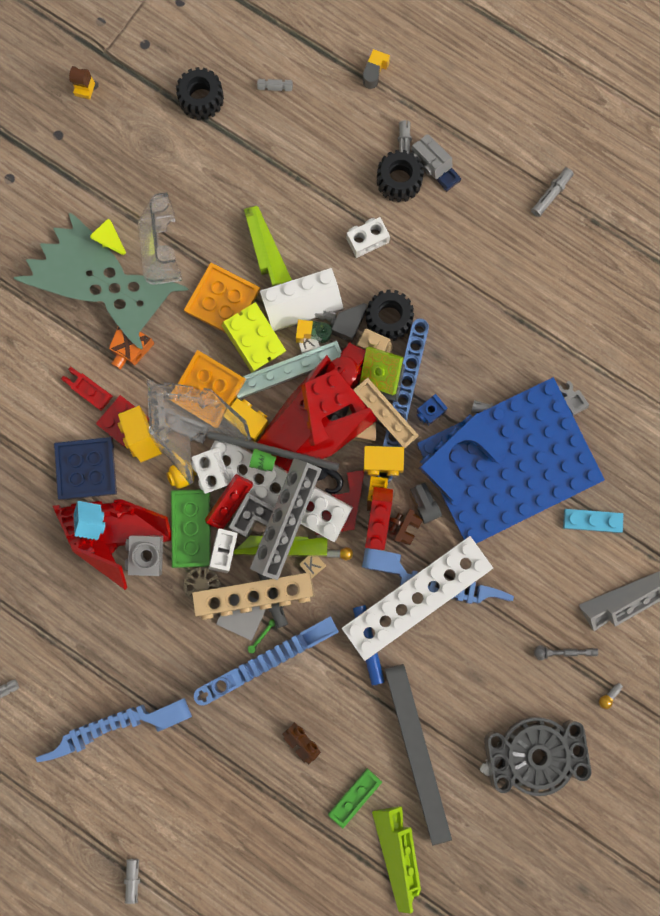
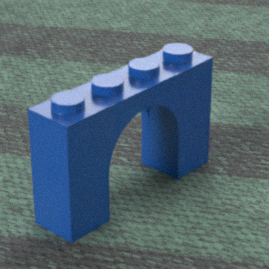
M478 413L473 416L469 414L462 421L464 425L459 430L457 427L448 434L450 438L445 443L441 441L434 448L436 452L432 456L427 454L420 461L422 465L419 469L450 502L454 501L468 488L453 473L449 466V454L454 445L460 442L473 443L492 462L496 461L509 448L504 440Z

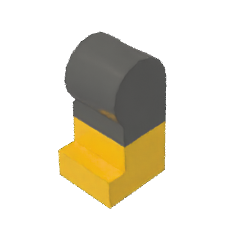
M373 49L363 72V85L366 88L373 89L378 85L379 74L382 68L387 70L390 55Z

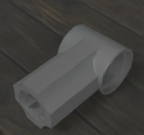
M426 483L419 484L410 489L424 524L442 517L441 510L437 502L433 500Z

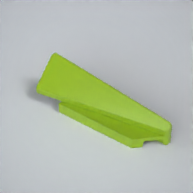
M250 535L234 550L233 555H256L263 536ZM295 537L288 556L327 557L328 539L325 537L314 539Z
M402 806L374 810L372 814L397 909L399 912L411 914L413 913V899L419 896L421 891L411 827L403 828Z

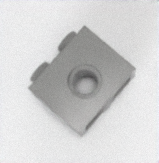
M130 535L129 539H126L125 545L126 551H129L128 559L125 560V570H128V575H162L163 536ZM145 550H149L152 553L151 560H146L143 557Z

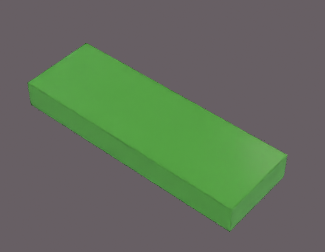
M366 768L328 813V816L343 829L381 785L382 781Z

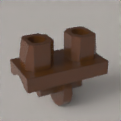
M410 509L403 523L401 522L403 517L401 513H398L396 518L390 517L389 522L392 523L390 530L395 532L397 527H400L394 542L411 545L415 536L407 532L406 529L408 525L419 529L423 521L418 515L414 514V510Z

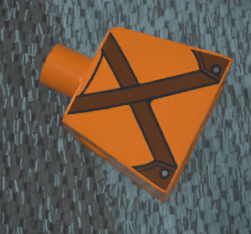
M118 326L109 347L111 352L116 355L111 364L120 370L126 361L135 366L154 345L152 338L139 332L143 349H140L129 340Z

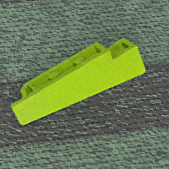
M259 207L245 208L244 212L261 275L269 273L272 287L292 281Z

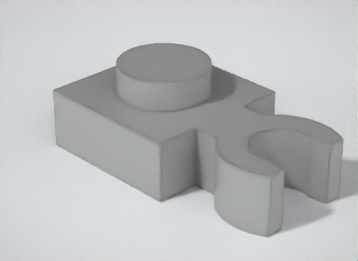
M570 381L566 383L568 390H564L561 385L558 386L562 395L565 396L564 399L573 416L589 407V403L580 390L573 391V384Z

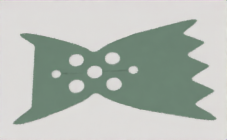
M69 213L73 229L54 228L60 243H41L40 246L46 256V260L26 259L33 275L17 276L14 279L64 297L83 301L104 302L108 313L135 346L143 349L139 337V332L171 292L189 289L178 283L162 279L124 274L120 263L109 248L103 247L102 244L91 239L90 235L93 232L76 216ZM106 268H113L116 274L108 278L104 275V270ZM91 270L93 275L87 276L86 271ZM130 282H137L140 288L138 291L132 292L128 289V284ZM113 283L119 284L121 290L118 293H111L109 285ZM92 285H99L102 291L100 294L94 295L90 293V287ZM122 299L125 301L126 306L123 309H116L114 301ZM138 300L143 301V305L137 306L136 302Z

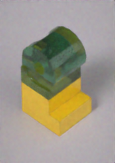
M298 320L296 343H303L304 338L316 339L321 343H326L331 339L332 328L329 324Z

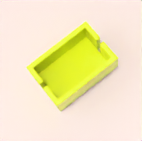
M256 302L243 309L239 314L237 313L228 318L221 325L251 373L286 352V349Z

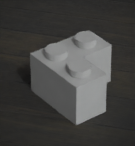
M247 493L229 528L248 538L256 522L267 527L274 507Z

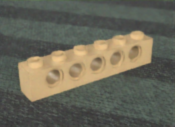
M311 573L192 593L195 616L201 617L202 620L214 618L213 614L221 613V617L233 615V611L240 610V613L252 612V608L259 606L260 610L272 608L271 604L279 603L280 607L291 605V601L299 600V603L310 602V598L315 597ZM291 585L298 587V592L294 596L288 593V588ZM272 588L278 590V596L275 599L269 597V591ZM253 591L259 594V599L256 602H251L249 599ZM233 595H238L239 603L233 606L230 603V598ZM214 598H218L220 601L217 609H213L211 606V601Z

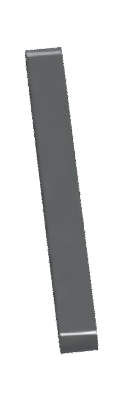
M401 664L386 668L385 673L432 846L452 841L405 666Z

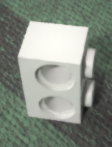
M379 217L367 220L360 227L354 226L350 228L346 239L355 257L358 258L389 243L390 235ZM378 230L380 234L374 235L371 231ZM357 237H360V238H362L364 241L361 242V243H358V242H356L354 239L357 238Z
M218 448L191 457L193 470L197 472L199 477V486L205 494L229 485L231 481ZM205 457L209 460L208 467L203 462ZM211 476L216 478L215 485L210 482Z
M218 529L209 570L222 573L229 572L237 532Z

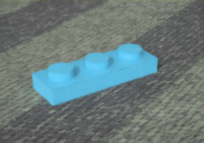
M564 509L563 529L623 533V513Z

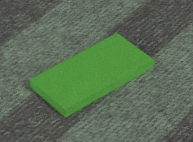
M203 490L171 491L172 568L209 567L211 559V525L206 523L205 518L210 512V492L205 494Z

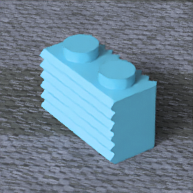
M77 501L73 514L75 536L98 540L99 535L103 534L105 530V522H103L104 512L101 511V505Z

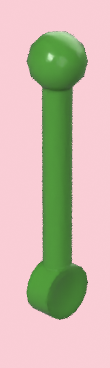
M274 619L269 620V625L253 645L248 647L249 653L256 651V646L271 627L275 626Z

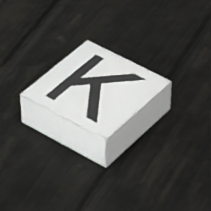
M315 330L312 331L311 339L304 338V342L299 343L302 354L320 347Z

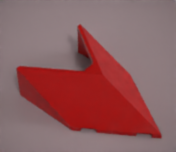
M122 499L114 500V503L105 504L102 501L87 502L101 505V511L104 512L103 522H105V530L103 534L99 535L98 540L75 536L73 514L77 503L71 504V507L63 508L60 505H54L53 509L72 551L124 590L128 587L121 565L116 564L112 553L119 546H125L126 539H129L130 535L163 536V542L172 540L167 516Z

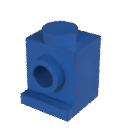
M434 394L417 409V417L423 424L426 422L429 426L442 416L448 408ZM433 407L435 411L433 413L428 412V408Z

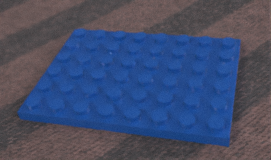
M553 377L478 413L504 440L509 448L496 461L492 462L473 443H457L450 451L449 466L453 473L468 488L452 502L440 490L439 492L463 540L471 536L477 544L605 479ZM460 422L418 442L416 445L422 457L424 458L427 454L432 456L436 452L434 448L441 441L445 443L450 438L448 434L457 427L459 430L464 424Z

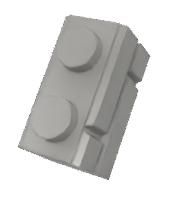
M429 134L425 135L411 147L414 158L418 157L420 159L419 163H422L423 170L428 176L432 175L435 179H438L453 166L452 157Z

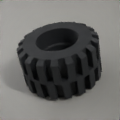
M195 67L196 70L192 71V69H189L187 74L185 72L182 74V79H178L176 94L180 107L186 115L189 114L192 119L196 117L197 120H201V118L207 120L209 119L208 116L214 117L215 112L219 113L221 110L220 106H223L224 94L219 77L214 75L213 71L210 70L208 72L207 68L200 70L199 67ZM205 89L209 91V94L204 98L195 99L191 97L192 93L196 90Z
M395 150L394 154L389 152L387 157L384 156L382 158V162H379L376 182L377 186H379L378 190L383 192L385 198L389 196L390 201L397 199V202H401V199H404L406 202L409 200V197L414 198L415 194H418L424 175L423 165L419 163L420 159L418 157L414 158V153L412 152L407 154V150H403V152ZM396 170H402L410 176V179L405 182H396L390 177V174Z
M391 289L386 290V293L380 291L378 296L374 295L372 301H369L366 322L368 329H371V331L396 341L397 337L401 339L405 333H408L414 318L413 305H410V299H405L406 295L404 293L399 295L397 290L391 293ZM384 308H394L400 313L401 319L396 323L388 324L380 319L379 312Z

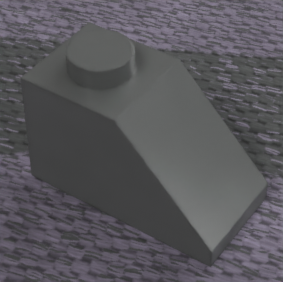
M363 303L339 312L337 318L333 317L330 324L332 335L352 343L367 311V304Z

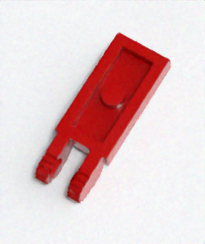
M70 366L69 372L78 377V379L73 383L69 378L62 376L61 380L68 384L73 391L102 411L113 396L83 373L80 374Z

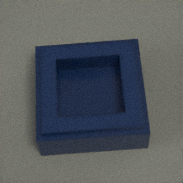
M453 168L449 169L446 173L444 172L442 176L436 179L446 192L461 182L460 176Z

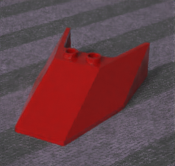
M326 355L286 400L256 443L324 459L332 456L375 423L377 419L370 408L334 421L324 417L321 419V422L329 438L311 446L309 440L311 439V433L307 426L309 419L304 406L301 385L326 373L327 367L331 363L330 358ZM276 456L274 464L289 472L293 460Z

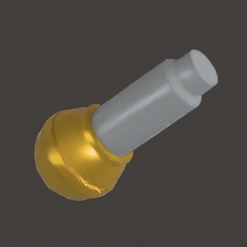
M348 547L341 550H327V558H341L347 561L353 557V551Z
M620 683L615 685L607 695L599 698L600 707L603 709L612 707L614 698L623 687Z

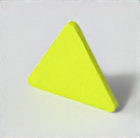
M107 219L90 235L91 239L102 244L103 247H108L122 255L126 254L110 219Z

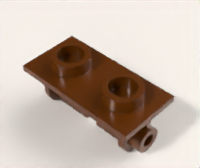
M295 722L282 733L283 739L292 749L296 745L300 747L295 753L304 763L306 762L309 765L321 753L316 743L311 741L303 728Z

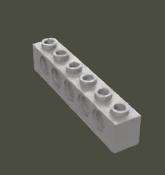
M296 458L293 459L250 567L251 570L278 580L321 473V468Z

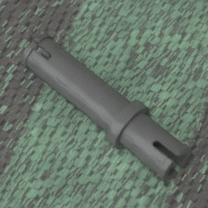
M258 573L260 581L272 579ZM276 588L270 589L269 597L271 599L277 598ZM279 603L271 604L272 608L268 610L273 616L276 629L288 625L283 611L284 606L280 607Z

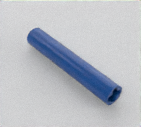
M366 605L353 608L355 618L367 610ZM365 628L364 636L369 639L373 638L372 628ZM377 652L366 660L372 686L385 682Z

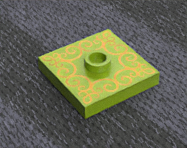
M370 346L366 347L360 384L366 378H369L379 391L395 395L403 357Z

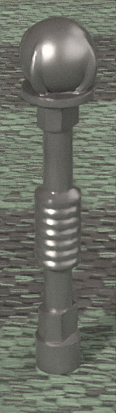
M539 645L534 650V656L538 660H544L553 655H563L564 657H577L578 655L598 656V649L552 650Z

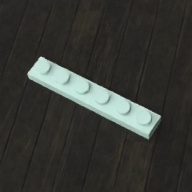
M338 342L329 343L243 376L246 378V381L240 389L237 398L242 399L310 373L326 355H328L332 362L341 356Z

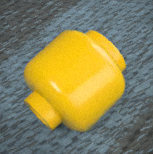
M186 461L170 466L169 472L166 473L172 487L175 486L177 489L193 484L194 476L197 475L192 465H189Z

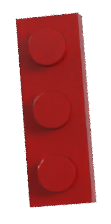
M235 474L205 518L206 523L218 529H224L247 493L253 487L252 481Z

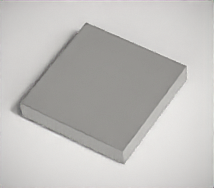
M233 595L230 598V603L233 606L239 603L238 595ZM249 596L251 602L257 601V599ZM260 606L254 607L252 612L240 613V610L233 611V615L222 617L220 615L216 624L252 641L266 609L260 610Z

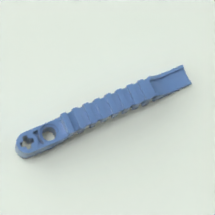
M365 548L362 568L397 574L401 578L400 586L418 573V571H412L411 574L406 572L400 563V554ZM436 581L429 583L428 589L430 592L438 591L439 588L435 587ZM476 582L468 586L467 595L464 594V589L453 597L456 598V601L461 602L465 600L468 604H478L488 597H496L507 601H513L514 596L506 592L483 585L478 586L477 596L474 597Z
M331 616L304 630L299 635L293 636L290 640L282 642L283 644L275 646L274 649L266 651L265 654L251 659L248 663L238 666L239 668H235L198 688L194 693L195 702L199 705H207L245 684V682L251 681L254 677L260 676L263 672L269 671L270 668L278 666L279 663H283L289 658L296 656V654L304 652L305 649H309L335 635L339 631ZM221 680L226 683L225 691L218 689V681ZM207 692L208 696L206 699H202L200 695Z
M185 698L152 713L146 711L144 704L136 707V709L132 707L127 709V712L124 710L117 713V716L113 714L107 717L108 719L105 717L98 720V723L95 721L79 729L76 728L69 731L70 734L63 736L60 745L54 751L36 757V761H47L74 751L79 752L86 748V744L93 742V738L95 739L102 736V733L105 734L111 731L110 726L112 731L120 728V724L122 728L129 726L130 722L128 719H130L133 727L141 724L139 720H143L155 725L157 732L192 717Z

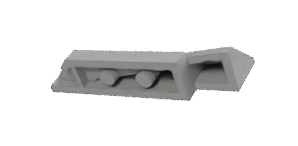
M660 571L580 604L579 607L592 630L596 631L608 621L617 626L660 601Z

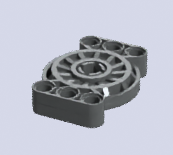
M529 717L513 724L505 732L504 736L491 731L484 738L490 783L500 793H507L514 786L525 794L547 796L562 789L571 777L579 781H587L591 776L585 729L579 722L568 720L561 726L552 720L542 717ZM537 721L536 724H527V722ZM544 721L554 725V727L545 726ZM572 725H575L577 728L574 735H571L569 732ZM497 736L499 744L492 747L491 739ZM576 745L580 747L578 755L573 754V748ZM540 749L545 753V756L542 757L538 764H535L532 760V754L535 750ZM497 757L502 758V764L499 767L494 766V760ZM579 766H582L583 773L577 776L576 770ZM502 777L505 778V785L498 788L497 781ZM524 784L527 787H529L531 791L525 790L521 788V786Z

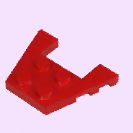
M336 369L301 385L304 406L309 419L307 426L311 433V439H309L311 446L329 438L321 422L322 418L346 406H349L352 414L368 408Z
M364 470L347 472L349 492L332 495L353 507L341 532L355 529ZM309 501L306 509L313 511L315 508L314 503ZM324 510L322 518L329 521L332 515L328 510Z

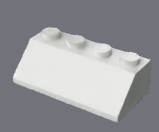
M332 268L260 291L270 325L274 332L296 325L298 320L309 321L318 318L315 317V313L323 314V311L337 312L344 309Z

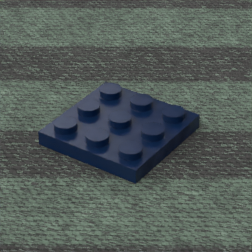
M112 437L54 443L58 500L117 495Z

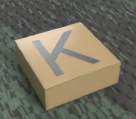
M308 556L299 564L306 573H311L312 578L326 567L318 556Z

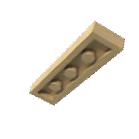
M366 378L354 389L355 393L373 411L376 418L404 449L419 437L369 378Z

